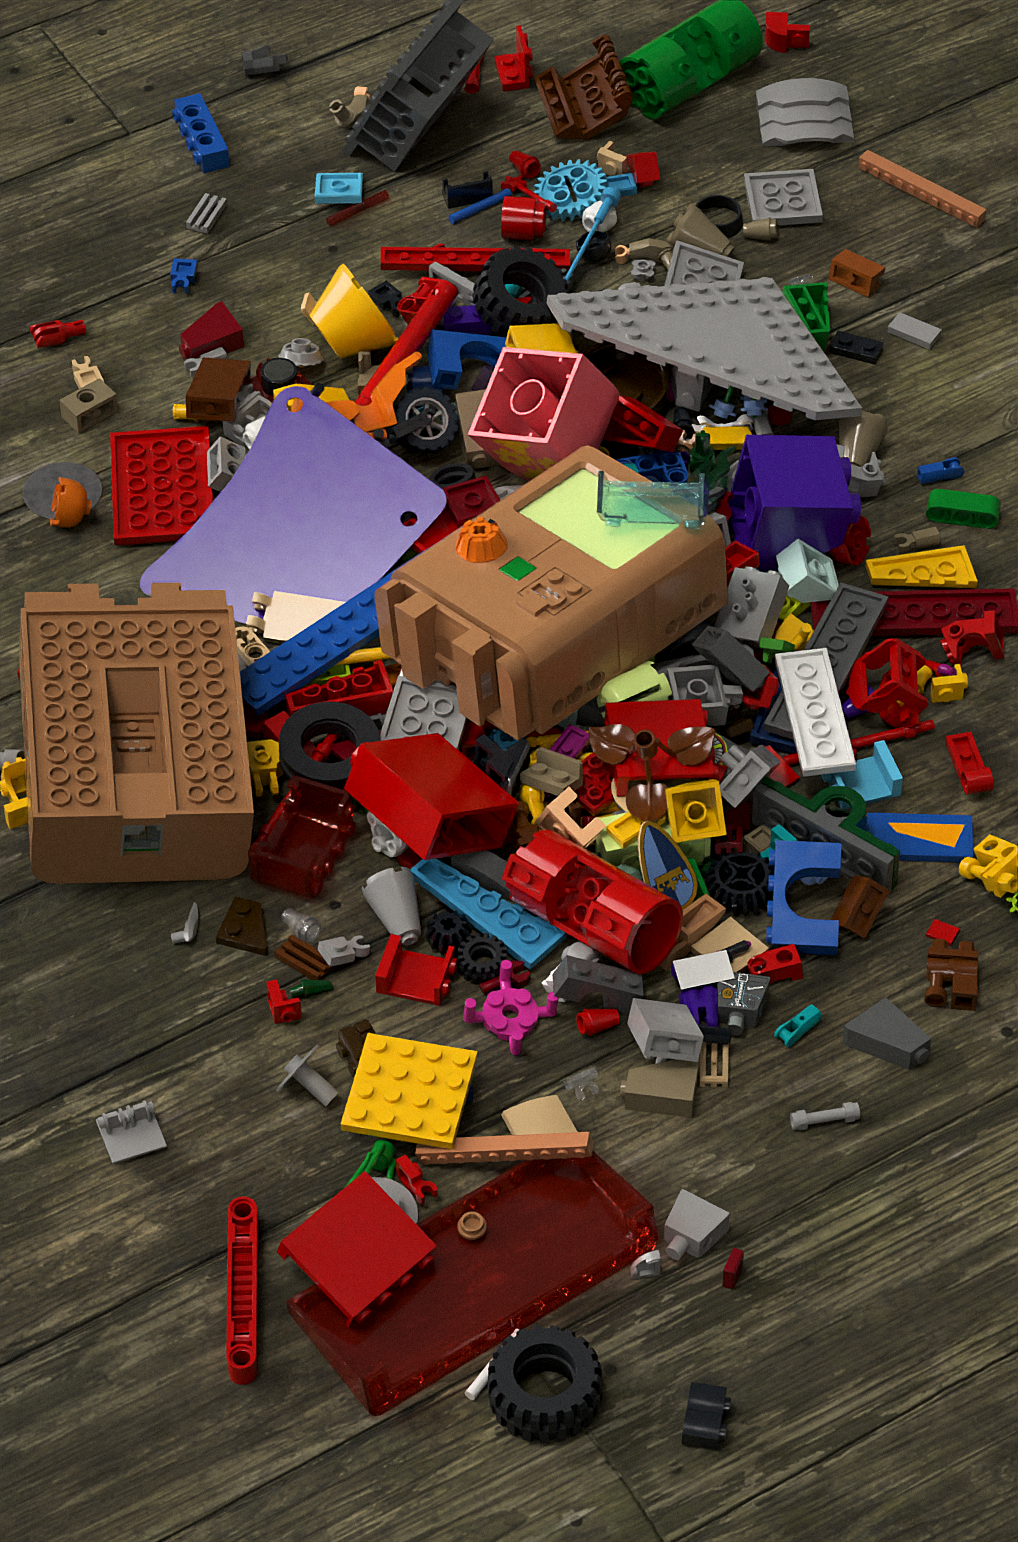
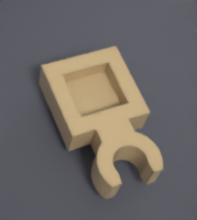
M84 356V364H78L75 359L72 360L74 380L79 389L99 378L104 382L97 366L91 367L88 356Z

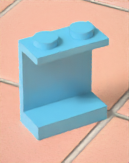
M884 740L874 742L872 757L856 760V770L821 774L823 781L828 782L830 787L845 786L851 788L863 797L866 804L901 796L903 777ZM837 801L841 809L851 808L846 802Z

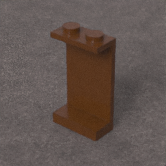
M203 357L186 394V418L235 422L236 399L243 384H251V361Z

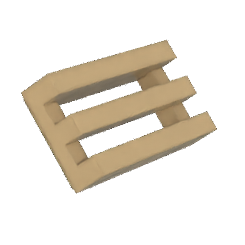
M702 1042L700 1050V1087H705V1083L711 1084V1087H716L717 1084H722V1087H728L729 1044L723 1045L722 1076H717V1044L712 1043L711 1076H705L707 1042Z

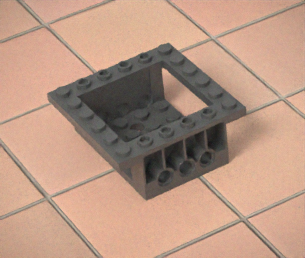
M446 0L441 7L443 11L438 10L430 20L433 24H426L419 33L421 38L415 37L408 47L410 51H404L398 58V66L393 64L386 73L388 79L385 77L377 87L380 92L376 91L369 100L372 105L368 104L360 114L363 117H359L352 127L355 131L351 130L344 139L347 142L342 150L344 153L350 156L360 145L395 172L460 92L494 40L458 12L464 0ZM414 78L433 92L429 98L410 84Z

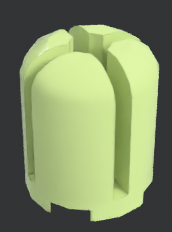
M647 661L609 680L597 696L598 707H602L606 703L620 702L640 692L642 694L625 702L668 700V696L672 695V691L665 674H658L651 666L654 662ZM605 711L601 712L603 718L605 717Z

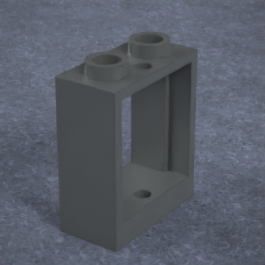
M707 626L692 644L711 665L719 668V672L732 685L741 686L742 689L752 692L763 686L765 677L770 673L727 630Z

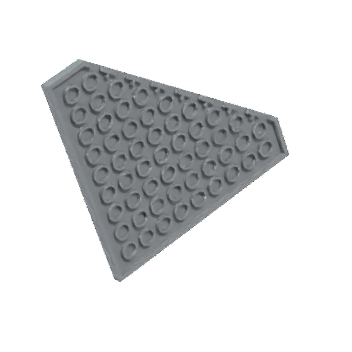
M762 277L752 280L739 279L737 281H716L713 283L695 282L687 285L672 284L661 287L649 286L648 288L629 287L622 290L605 289L596 292L581 291L580 293H558L557 295L547 296L546 304L560 327L565 331L572 332L573 329L585 333L584 337L599 343H603L604 340L616 344L615 349L632 355L635 352L647 355V360L663 366L667 363L678 366L679 372L693 377H697L698 374L710 378V383L726 389L731 385L742 389L741 394L761 400L764 397L774 401L773 405L790 412L794 409L806 412L805 417L813 420L861 416V405L773 278Z

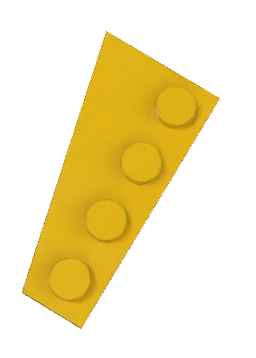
M965 545L866 560V570L871 585L977 588L978 581Z

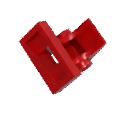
M995 610L984 611V618L955 621L941 629L944 639L940 641L948 659H950L951 666L960 664L962 670L963 654L968 652L970 647L977 645L988 648L994 659L1004 658L1005 636Z

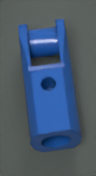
M952 457L942 462L918 466L917 477L922 485L944 479H957L963 476L965 471L962 466H959L960 460L957 457Z

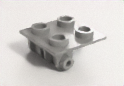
M144 1100L140 1104L133 1105V1108H130L128 1105L124 1111L118 1108V1113L117 1111L107 1114L102 1113V1117L96 1119L112 1164L167 1147L154 1115L155 1110L152 1101L146 1102Z

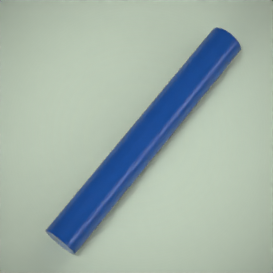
M507 188L449 215V221L451 224H454L503 201L505 196H512L511 191Z

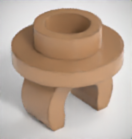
M684 430L675 447V451L678 453L685 451L690 454V449L695 446L696 434H693L691 440L685 441L687 433Z

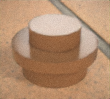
M467 1212L458 1221V1232L465 1239H479L486 1232V1221L477 1212Z

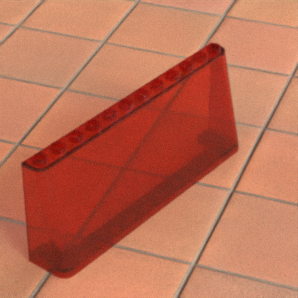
M593 1150L591 1157L525 1160L417 1223L418 1227L437 1245L432 1255L434 1260L424 1270L416 1269L412 1273L414 1277L403 1288L399 1286L391 1291L393 1295L382 1306H379L378 1303L370 1309L372 1313L361 1324L355 1322L348 1328L346 1326L348 1317L316 1284L286 1300L289 1314L364 1408L372 1416H379L498 1345L510 1336L515 1329L521 1330L630 1265L640 1256L651 1252L658 1242L654 1207ZM467 1212H477L486 1221V1232L479 1239L468 1240L463 1238L458 1232V1221Z

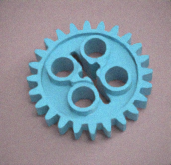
M578 159L575 164H572L571 160L568 161L567 165L560 162L559 168L551 166V172L544 171L545 178H538L539 184L534 185L535 191L533 192L557 205L555 212L552 213L547 210L546 218L551 215L552 219L556 220L560 216L561 221H564L566 217H570V220L573 221L574 216L578 215L579 218H582L586 208L600 201L604 189L609 186L606 174L603 173L601 167L597 168L596 163L590 165L589 160L581 164L580 159ZM566 178L571 183L577 202H573L565 182Z

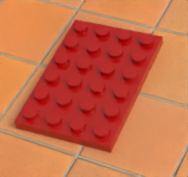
M209 426L110 433L114 546L178 541L213 502L212 488L208 487L207 451L210 448Z

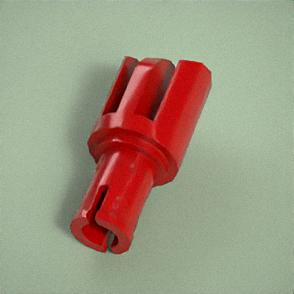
M60 320L32 325L30 332L33 335L37 348L62 344L69 337L85 335L86 327L83 320L70 323H62Z

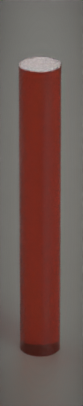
M386 190L363 200L362 203H356L327 217L326 222L329 226H332L389 199V194Z

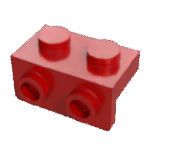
M764 664L762 665L770 673L765 677L763 686L753 692L742 689V701L746 707L751 709L769 708L772 697L778 691V678Z

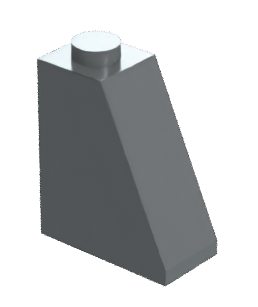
M886 997L845 1024L843 1032V1043L846 1046L906 1069H910L916 1064H922L930 1055L931 1038Z

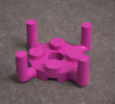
M503 960L499 976L501 989L488 994L483 1011L475 1012L476 1001L472 998L466 999L463 1019L466 1023L483 1022L485 1028L489 1032L491 1030L495 1033L497 1038L509 1041L510 1051L513 1055H519L522 1050L523 1038L528 1036L529 1032L535 1028L538 1018L556 1015L559 997H555L554 993L550 992L547 998V1006L537 1007L535 1000L531 997L528 990L511 987L512 963L509 960ZM511 1010L516 1012L518 1016L509 1019L503 1013Z

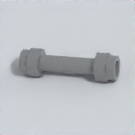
M857 1102L843 1103L842 1108L806 1113L805 1110L790 1113L793 1130L808 1129L810 1124L845 1119L846 1123L860 1119V1109Z

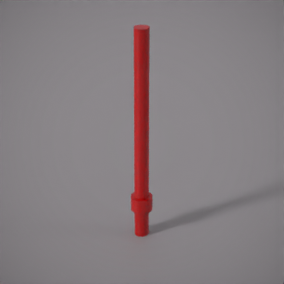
M931 719L919 722L910 728L908 722L901 724L899 728L851 739L850 742L853 749L874 745V742L882 740L886 742L902 737L909 739L916 737L918 733L934 730L935 725ZM798 753L782 757L789 766L800 763Z

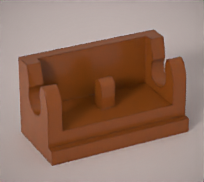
M845 249L832 259L828 279L861 295L870 297L871 293L880 287L881 282L877 280L885 273L886 267Z

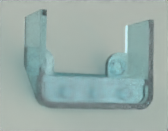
M598 471L597 514L601 521L606 522V526L620 527L621 523L685 524V528L699 529L700 524L706 523L709 483L705 473H699V483L609 481L604 471Z

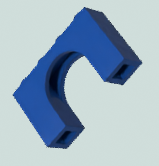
M432 329L426 349L433 387L457 390L463 372L461 360L478 359L495 368L503 347H506V337Z
M776 840L775 849H770L769 866H774V875H769L768 891H773V901H768L767 917H772V927L767 926L766 943H771V950L795 944L798 954L837 955L839 920H818L800 917L789 908L785 894L788 888L801 878H840L841 843Z

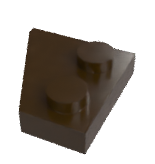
M235 896L216 935V944L266 956L267 946L260 902Z

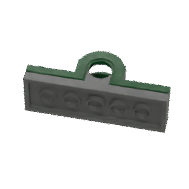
M767 776L754 788L753 825L759 827L764 824L771 830L780 824L797 841L841 843L840 874L849 879H852L854 875L868 877L890 890L888 895L897 886L900 850L866 831V803L857 791L845 786H831L822 789L810 801L802 794L790 790L782 783L774 781ZM833 801H843L850 805L852 811L837 808L830 809V806L827 805H830Z

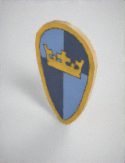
M645 821L640 827L638 836V854L643 882L678 901L682 910L692 904L696 896L698 886L696 875L688 859L670 834L654 822Z

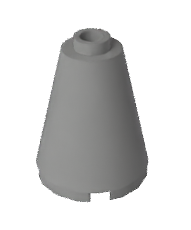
M401 867L402 871L395 872L394 868H389L366 880V888L362 886L361 890L364 898L390 935L401 936L402 944L408 946L414 944L421 935L415 879L411 869L407 867Z

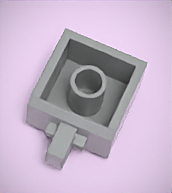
M715 665L667 668L666 678L672 691V695L668 696V700L701 699L702 709L707 710L708 714L707 726L725 725L728 707L742 703L743 692L741 686L722 684L719 668Z

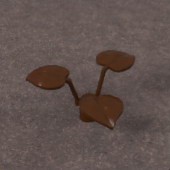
M620 724L589 727L591 748L597 758L603 763L609 765L621 764L625 761L627 753L633 754L635 750L638 757L644 759L647 785H636L626 795L628 811L643 823L645 821L655 822L661 819L668 811L665 789L668 787L662 783L652 785L649 759L656 755L657 747L671 757L676 755L677 761L682 765L695 766L703 763L709 757L715 737L714 728H684L674 732L668 738V749L661 743L660 738L655 739L654 733L650 730L644 729L634 734L631 728Z

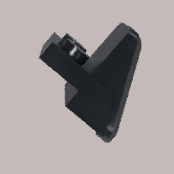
M483 734L476 739L474 764L515 798L521 785L520 773L526 770L530 764V744L523 738L503 751L497 742L491 741Z

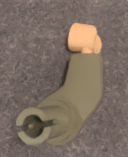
M357 86L354 91V98L348 106H344L343 102L338 99L330 103L329 107L331 109L329 110L335 115V121L339 126L351 127L359 117H363L360 114L369 104L370 95L367 94V87Z
M648 238L629 243L628 249L624 245H618L615 248L616 263L624 264L627 262L629 255L632 256L633 260L650 258L656 262L663 263L668 270L674 247L668 242Z

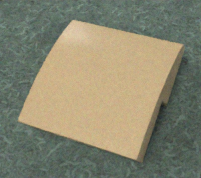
M557 1095L523 1102L503 1111L501 1114L512 1135L577 1132Z

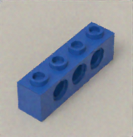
M201 94L174 99L173 119L175 123H179L181 136L186 137L188 150L193 151L195 164L200 165L203 173L230 167L228 148Z

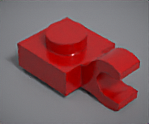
M406 1154L396 1159L397 1177L412 1196L415 1194L418 1203L425 1204L424 1192H430L434 1198L438 1197L437 1186L431 1181L421 1179L423 1173L416 1162L412 1163Z

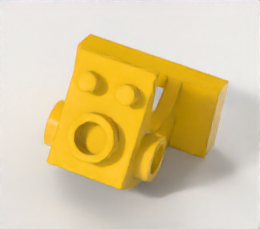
M22 757L16 758V762L11 764L7 761L3 763L4 766L2 767L0 792L3 797L7 796L11 802L3 805L9 829L28 823L27 797L18 799V796L27 793L25 759H22Z

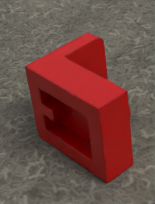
M277 980L267 981V1000L274 1023L292 1022L296 1019H301L300 998L288 1000L285 989L280 990Z

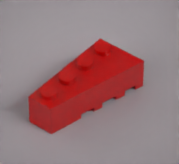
M380 659L374 661L372 667L364 669L361 666L353 669L352 674L342 678L338 675L331 677L324 685L320 686L315 683L286 694L287 714L291 716L299 709L315 703L340 702L360 709L369 717L377 715V713L384 715L387 714L393 689L383 661Z

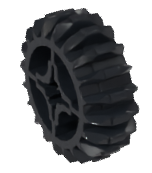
M750 848L747 852L736 851V853H726L725 856L718 854L716 860L711 861L710 868H707L705 885L710 897L725 907L726 910L732 909L733 914L737 911H742L746 915L748 910L756 914L758 907L765 909L768 901L773 900V891H768L769 875H774V866H769L768 857L762 858L760 852L752 854ZM724 878L728 879L726 883L722 882ZM758 880L762 882L759 886L756 884Z

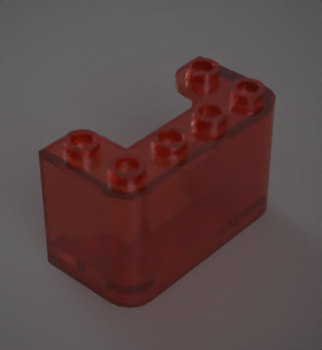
M292 775L287 783V788H291V796L288 799L284 798L282 802L283 812L265 842H253L248 850L250 878L253 881L312 899L315 895L321 893L325 877L331 875L334 861L337 856L343 854L347 838L352 837L355 832L356 822L353 821L355 805L352 804V795L345 790Z

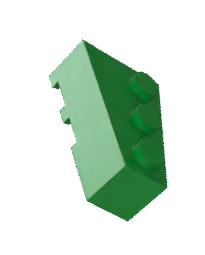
M828 282L783 286L782 293L822 351L825 352L830 334L829 300L827 297Z

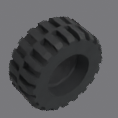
M511 247L510 250L504 248L499 250L498 253L491 255L474 283V293L472 295L473 302L476 304L475 309L478 315H482L481 320L484 324H489L492 327L491 330L496 334L499 332L503 334V337H507L510 326L557 323L556 318L546 304L547 296L557 295L558 293L569 294V291L567 290L566 278L563 279L564 274L562 270L556 268V263L551 258L548 260L544 257L545 254L533 252V249L527 247L524 249ZM514 284L525 288L534 296L537 304H527L518 301L508 293L504 285Z
M542 1325L533 1326V1329L529 1331L526 1328L517 1331L514 1338L511 1335L502 1341V1347L496 1348L493 1353V1359L489 1362L488 1397L492 1413L496 1414V1420L501 1426L507 1425L509 1433L514 1436L521 1434L522 1439L532 1442L533 1439H538L540 1443H549V1440L556 1439L557 1442L566 1440V1436L569 1434L572 1437L581 1433V1426L586 1428L591 1424L593 1415H596L600 1408V1400L602 1399V1368L594 1348L589 1347V1342L583 1337L576 1338L575 1332L569 1329L561 1331L559 1326L550 1325V1328H542ZM539 1371L559 1373L572 1383L567 1390L551 1397L531 1395L518 1385L523 1378Z

